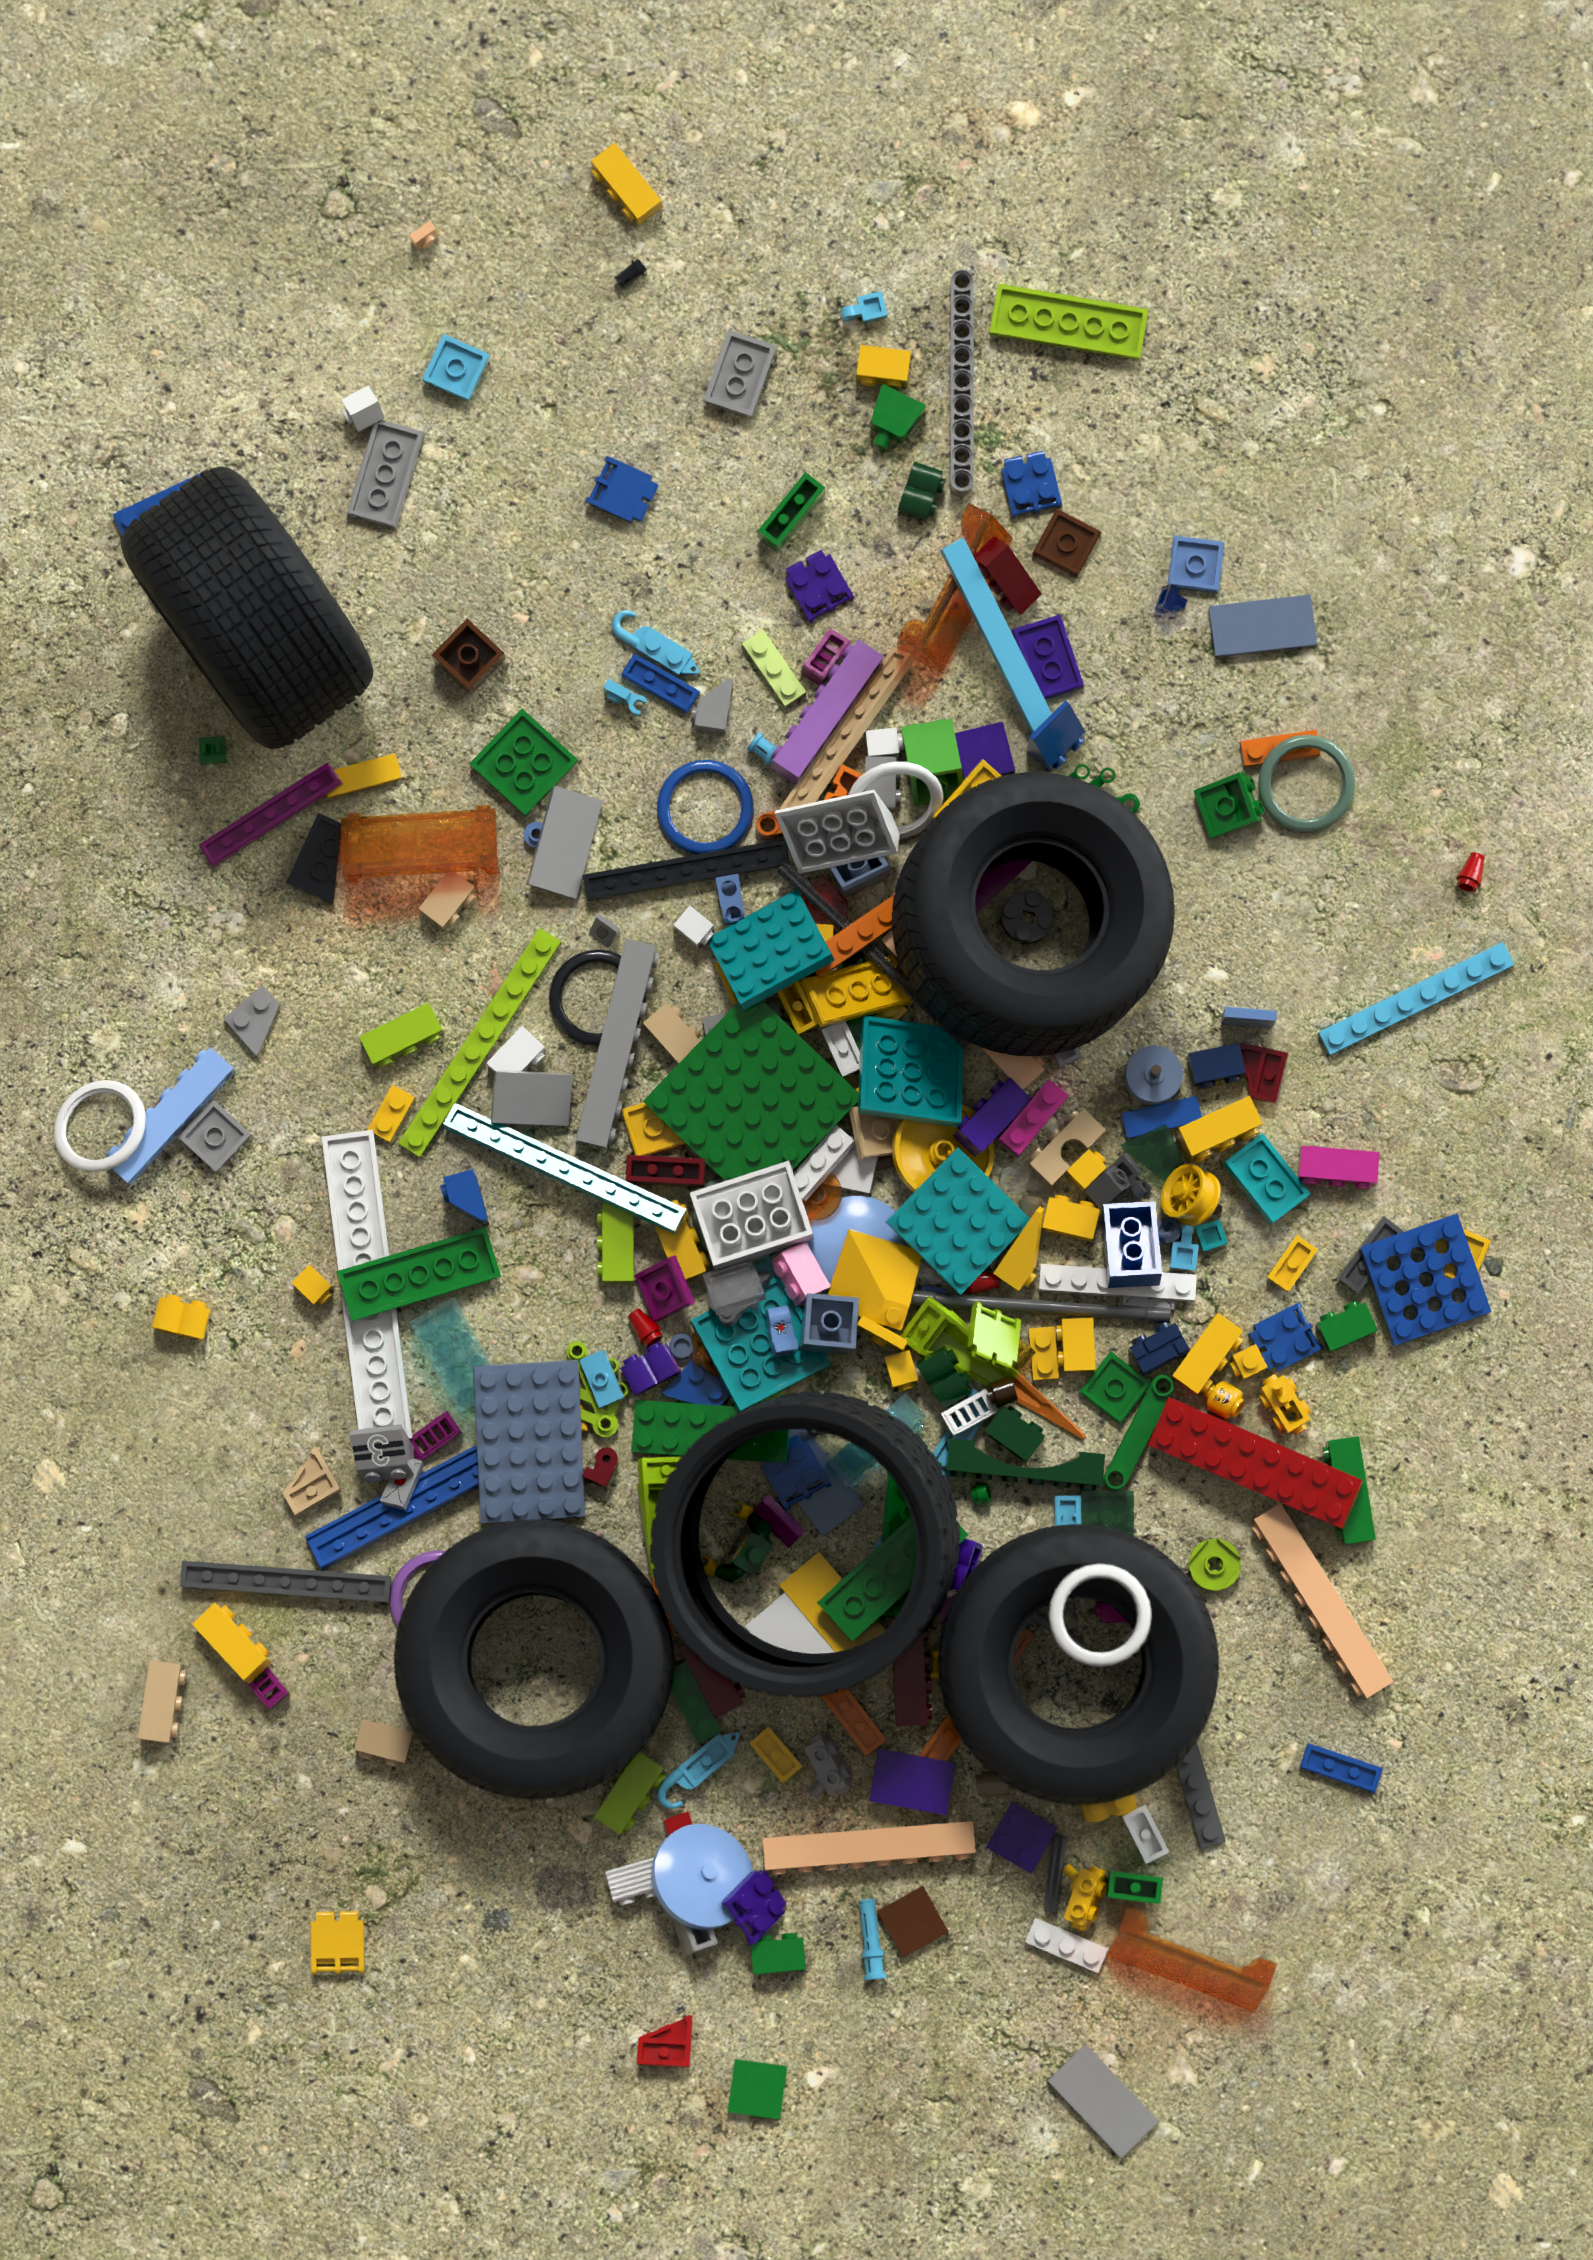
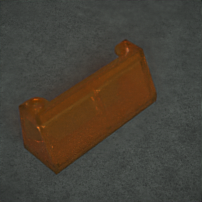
M968 503L962 514L961 528L968 534L967 545L972 555L974 556L993 536L1009 546L1013 538L994 516ZM951 573L925 623L920 620L908 621L899 634L897 642L898 649L911 653L916 661L940 673L944 672L972 618V614Z
M479 805L475 807L476 810L363 817L362 813H349L347 818H341L342 876L346 883H358L362 875H364L366 880H370L371 877L464 871L479 873V868H481V871H487V875L500 874L496 808L491 809L490 805Z
M1128 1906L1123 1907L1106 1956L1249 2011L1255 2012L1269 1989L1277 1963L1257 1958L1251 1961L1248 1966H1242V1969L1147 1933L1149 1926L1147 1916L1141 1911Z

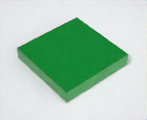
M1110 1351L1079 1391V1394L1118 1424H1121L1148 1389L1151 1382Z
M735 2059L728 2112L780 2119L787 2066Z

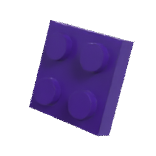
M1011 1802L987 1843L986 1848L1032 1874L1057 1827L1016 1803Z

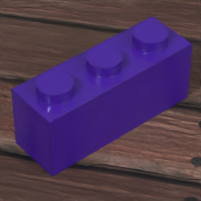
M1011 1078L1004 1082L1001 1080L997 1081L989 1090L992 1093L987 1100L981 1098L972 1108L975 1112L970 1118L965 1115L961 1120V1125L957 1126L958 1130L952 1135L973 1157L982 1153L1032 1100Z

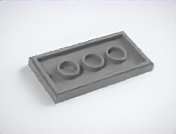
M384 420L373 424L347 510L348 517L396 530L425 435L424 431Z
M552 786L526 885L573 900L577 899L602 800L558 786Z
M1086 2044L1047 2080L1120 2158L1129 2152L1159 2122Z

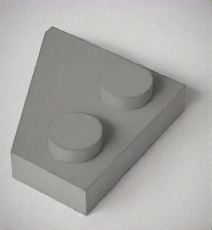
M262 985L229 1013L224 1020L254 1055L258 1057L266 1036L270 1032L272 1022L278 1013L280 1004Z

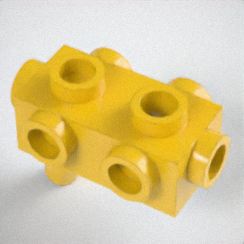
M1274 1374L1262 1381L1264 1386L1260 1389L1262 1394L1258 1397L1265 1409H1272L1275 1414L1272 1420L1279 1432L1284 1430L1288 1434L1292 1431L1295 1436L1308 1428L1305 1423L1311 1420L1308 1416L1311 1414V1411L1304 1400L1299 1401L1295 1392L1298 1389L1292 1379H1286L1284 1375L1278 1378ZM1288 1412H1293L1296 1415L1294 1421L1287 1419L1286 1414Z
M1068 1864L1063 1869V1872L1073 1881L1070 1886L1072 1895L1063 1919L1071 1921V1927L1085 1931L1086 1927L1091 1926V1923H1094L1099 1913L1097 1905L1100 1897L1102 1898L1106 1893L1107 1876L1104 1875L1105 1870L1095 1866H1090V1869L1080 1868L1078 1872Z

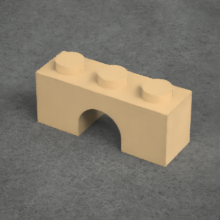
M1085 1109L1080 1113L1075 1110L1065 1120L1068 1125L1062 1131L1057 1128L1047 1139L1050 1143L1044 1149L1039 1147L1029 1157L1032 1160L1029 1168L1050 1188L1070 1168L1061 1157V1148L1067 1143L1074 1142L1081 1145L1087 1151L1106 1132V1129Z

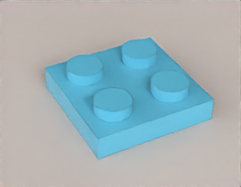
M443 334L422 381L469 402L490 358V354Z

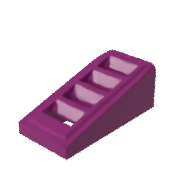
M830 628L802 665L801 675L818 686L823 685L828 679L830 671L835 664H838L851 641ZM831 640L832 642L840 646V649L838 650L837 648L833 647L828 643V641ZM823 648L831 654H833L834 657H831L830 655L823 652ZM817 657L826 662L828 665L826 666L818 660H816Z
M448 1411L412 1435L413 1438L410 1441L414 1446V1455L418 1460L423 1461L463 1433ZM443 1421L446 1422L452 1431L449 1435L440 1424ZM435 1427L443 1436V1439L440 1441L432 1431ZM424 1434H429L435 1443L434 1446L431 1447L423 1436ZM417 1439H419L426 1448L427 1451H425L424 1453L421 1452V1450L415 1443Z
M267 1667L263 1670L266 1675L256 1684L252 1681L248 1685L268 1710H271L290 1692L271 1669ZM271 1679L273 1683L261 1691L259 1687ZM277 1686L279 1691L268 1700L266 1695Z

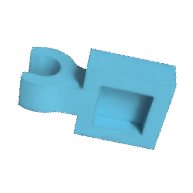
M882 291L858 296L856 299L857 305L843 307L841 312L843 322L861 317L864 324L888 317Z
M610 679L607 680L603 687L608 700L616 704H620V702L628 704L629 710L633 715H641V711L635 709L634 704L642 702L646 705L647 699L644 696L636 695L631 690Z
M1183 1224L1181 1226L1180 1242H1172L1169 1268L1196 1271L1199 1245L1191 1244L1193 1226Z

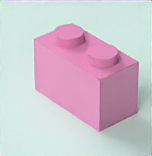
M806 1241L781 1252L771 1261L776 1275L782 1280L787 1295L793 1300L795 1306L805 1303L807 1293L823 1294L831 1287Z

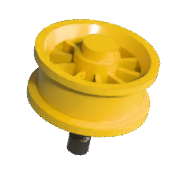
M1194 1164L1181 1165L1169 1175L1164 1183L1161 1192V1207L1165 1214L1172 1218H1178L1180 1222L1187 1226L1200 1225L1212 1213L1218 1215L1222 1212V1206L1218 1204L1220 1183L1216 1176L1209 1172H1203L1201 1168Z

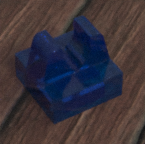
M1169 584L1162 587L1154 610L1162 614L1172 612L1173 610H1184L1188 600L1178 595L1180 587Z

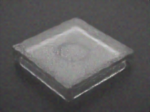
M1249 1198L1219 1217L1246 1261L1291 1233L1282 1218L1269 1225Z
M752 1259L702 1274L716 1315L766 1300Z

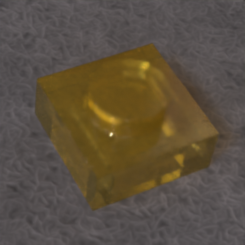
M1019 1339L1017 1362L1012 1365L1018 1372L1036 1353L1021 1339Z

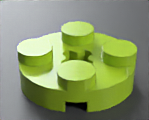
M1223 1539L1202 1541L1192 1550L1189 1557L1188 1569L1192 1579L1198 1586L1206 1590L1219 1591L1228 1588L1237 1580L1241 1569L1240 1556L1237 1549ZM1210 1558L1212 1560L1217 1558L1221 1560L1219 1563L1220 1571L1216 1569L1210 1571L1208 1569L1210 1567L1208 1563Z

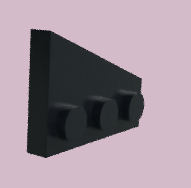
M320 813L317 814L286 884L329 904H334L342 823Z

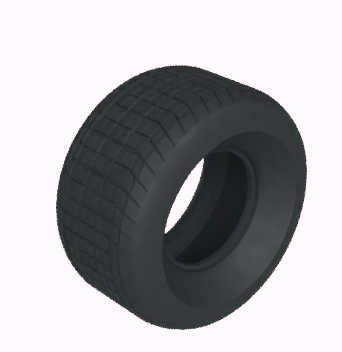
M223 466L210 468L200 472V477L196 475L189 480V483L186 482L181 485L180 491L174 490L169 494V497H164L159 501V506L154 504L148 509V512L145 511L140 514L139 520L134 519L130 523V527L126 528L121 538L123 557L158 612L243 729L257 743L266 748H282L285 745L289 746L295 743L294 739L299 740L304 737L305 733L315 729V724L321 725L326 721V718L329 719L335 715V710H342L346 707V704L349 705L356 700V695L360 697L365 692L364 689H367L373 678L371 658L356 630L331 592L260 495L234 470Z
M1024 772L1005 775L978 784L977 787L974 786L962 795H959L937 814L919 838L902 867L894 892L896 894L893 897L892 933L895 950L905 979L915 996L925 1009L952 1033L976 1046L1008 1055L1043 1056L1057 1054L1085 1045L1103 1035L1116 1025L1152 986L1164 965L1173 936L1175 905L1171 877L1162 852L1149 830L1125 804L1108 792L1083 780L1055 773ZM1017 860L1040 862L1064 874L1079 890L1088 911L1089 936L1082 956L1071 964L1050 970L1024 968L1003 958L985 939L976 917L975 897L981 876L1000 864Z
M531 1519L505 1522L479 1530L454 1544L429 1566L416 1583L406 1601L396 1633L394 1673L397 1692L409 1725L419 1741L422 1742L421 1744L435 1760L458 1778L479 1789L506 1797L513 1796V1798L533 1800L565 1797L566 1795L569 1796L590 1789L614 1776L615 1773H618L639 1754L652 1737L664 1714L673 1682L674 1649L670 1626L659 1597L644 1573L624 1552L609 1541L586 1529L558 1521ZM526 1596H549L572 1605L590 1623L599 1647L600 1662L597 1679L586 1700L565 1718L553 1723L536 1726L512 1723L496 1714L485 1703L476 1688L471 1669L473 1644L485 1620L505 1603Z
M1068 1524L1034 1530L1017 1537V1539H1012L989 1554L987 1558L983 1559L963 1582V1585L960 1586L946 1614L947 1617L942 1627L938 1650V1673L941 1693L951 1722L964 1744L987 1770L1009 1786L1038 1799L1061 1804L1090 1805L1118 1800L1140 1792L1162 1779L1185 1758L1199 1739L1211 1714L1218 1688L1219 1650L1215 1629L1206 1604L1202 1601L1203 1598L1189 1577L1172 1559H1169L1159 1549L1154 1548L1153 1545L1126 1532L1103 1526ZM1095 1564L1112 1565L1125 1570L1136 1578L1144 1588L1150 1602V1629L1145 1641L1140 1646L1141 1674L1138 1685L1126 1706L1115 1716L1103 1723L1086 1728H1066L1054 1725L1033 1713L1018 1691L1013 1672V1656L1017 1640L1028 1621L1041 1609L1050 1605L1057 1587L1073 1571ZM1100 1577L1088 1579L1077 1585L1066 1598L1099 1600L1118 1611L1130 1624L1133 1631L1136 1628L1138 1612L1134 1598L1127 1588L1117 1581Z

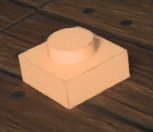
M431 221L409 235L411 243L416 250L421 247L427 248L434 243L437 231Z

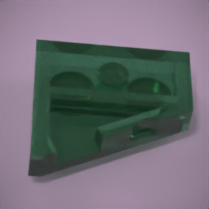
M1166 1123L1121 1144L1123 1150L1127 1151L1164 1182L1176 1168L1185 1164Z

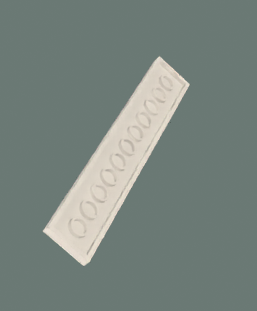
M367 1130L322 1136L338 1271L389 1256L374 1131ZM341 1291L358 1430L401 1424L408 1438L412 1439L397 1310L393 1309L351 1322Z

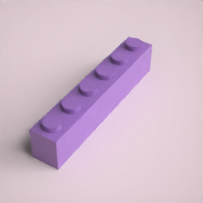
M859 639L854 646L850 644L842 655L844 658L840 666L835 664L828 675L830 680L827 685H820L813 696L816 699L812 706L806 705L799 716L802 720L798 726H791L785 736L788 739L783 747L778 745L771 755L773 759L771 768L795 784L798 783L883 662V655Z

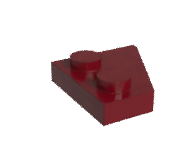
M1239 1042L1251 1099L1277 1104L1289 1054Z

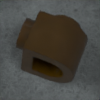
M1010 1376L988 1383L990 1389H987L986 1392L991 1404L995 1403L997 1408L1018 1401Z

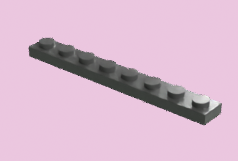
M182 1560L180 1587L389 1603L392 1576Z
M1196 1741L1189 1753L1176 1766L1199 1848L1201 1849L1225 1842L1226 1839Z

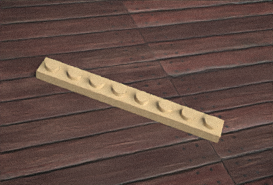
M892 647L779 808L780 810L817 801L915 661L911 653Z

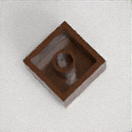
M468 618L432 654L433 661L470 696L506 660L505 653Z

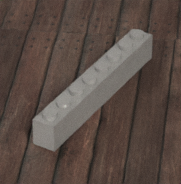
M625 939L575 1141L603 1148L607 1147V1143H613L616 1129L611 1128L613 1118L619 1119L622 1104L617 1102L619 1094H625L628 1078H624L626 1068L631 1069L635 1053H631L630 1050L632 1042H638L641 1028L636 1027L638 1017L644 1018L647 1003L642 1001L644 993H650L653 978L649 977L651 967L656 968L659 953L655 952L656 946Z

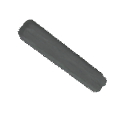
M1054 1835L1052 1838L1043 1909L1047 1913H1057L1067 1841L1066 1836Z

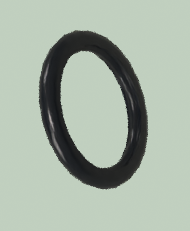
M587 950L565 961L555 973L549 991L550 1011L561 1031L572 1040L584 1045L599 1046L602 1033H590L581 1030L571 1023L566 1016L562 1006V990L567 978L580 966L593 962L608 963L618 968L621 955L608 950ZM646 992L644 993L642 1001L644 1003H646L647 1000ZM638 1017L637 1025L641 1021L640 1017Z

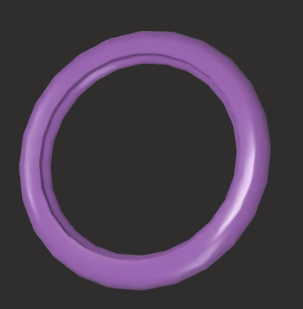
M433 1550L421 1553L402 1566L395 1576L390 1590L389 1606L397 1628L403 1612V1591L409 1578L420 1568L432 1564L445 1551Z

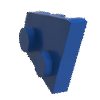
M696 1356L662 1392L664 1396L669 1398L671 1397L690 1404L722 1406L730 1397L721 1379Z

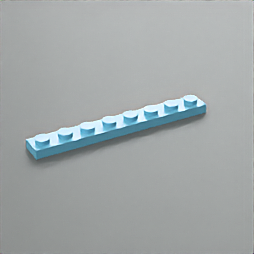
M1501 942L1319 1031L1318 1035L1328 1055L1331 1056L1501 973L1515 964L1504 943Z

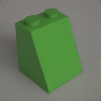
M952 718L938 719L922 724L915 723L901 727L906 762L918 764L928 769L941 784L944 796L943 801H946L963 782L962 767ZM909 775L914 806L930 804L931 796L927 785L921 779Z

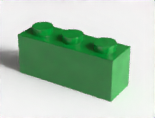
M805 472L758 529V538L778 553L825 496V487Z

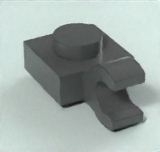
M1127 1152L1109 1167L1111 1168L1115 1165L1126 1174L1131 1184V1190L1139 1199L1152 1190L1148 1182L1138 1177L1143 1173V1170Z

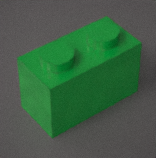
M1356 1300L1343 1306L1345 1311L1335 1315L1334 1311H1331L1319 1317L1321 1322L1316 1324V1328L1328 1353L1378 1331L1366 1302L1359 1304Z
M1109 1871L1106 1897L1160 1904L1163 1878Z
M797 1932L781 1934L782 1939L771 1940V1935L762 1936L755 1944L751 1945L753 1975L805 1970L803 1937H798Z

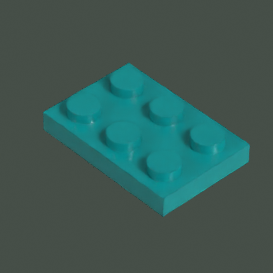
M1263 1133L1222 1164L1269 1225H1272L1311 1195Z

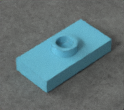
M605 1350L579 1360L599 1408L624 1398Z
M1081 1495L1054 1496L1055 1526L1081 1524Z

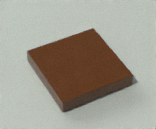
M1056 508L1032 554L1078 578L1102 532Z
M923 1885L877 1911L903 1958L949 1932Z

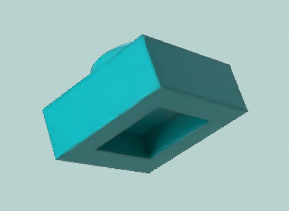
M1220 1219L1194 1228L1203 1253L1228 1244Z

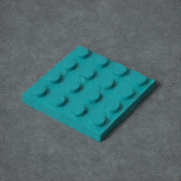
M797 890L786 894L746 916L745 919H741L715 933L708 941L743 1010L835 961Z
M864 1015L861 1020L858 1113L952 1127L961 1125L963 1048L960 1044L953 1040L939 1026Z
M957 1147L885 1223L958 1295H961L1017 1237L1030 1218Z
M779 1276L770 1279V1282L761 1289L756 1308L753 1311L749 1308L743 1312V1318L739 1319L731 1327L721 1325L720 1319L716 1317L715 1312L712 1310L690 1320L692 1328L739 1413L831 1365L825 1353L800 1351L803 1312L800 1306H795L793 1300L788 1297L786 1288ZM788 1306L799 1349L794 1355L772 1358L765 1310Z

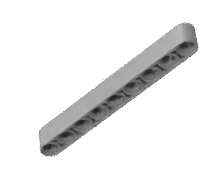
M961 269L953 273L950 283V489L954 495L965 497L972 491L974 481V279L969 271ZM963 279L969 285L962 289L958 288L955 282ZM959 304H964L969 310L966 313H959L955 307ZM958 329H965L969 335L965 338H959L955 332ZM958 354H965L969 360L965 363H959L955 357ZM962 378L967 380L969 384L965 388H959L956 386L955 381ZM963 403L969 409L965 413H959L956 411L955 406ZM959 428H964L969 434L965 438H960L956 436L955 431ZM959 453H964L969 459L965 463H959L956 461L955 456ZM958 478H964L969 484L965 488H959L956 486L955 481Z

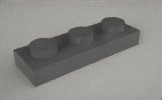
M1382 1216L1360 1247L1404 1231L1385 1216ZM1359 1248L1336 1278L1356 1294L1360 1293L1370 1279Z

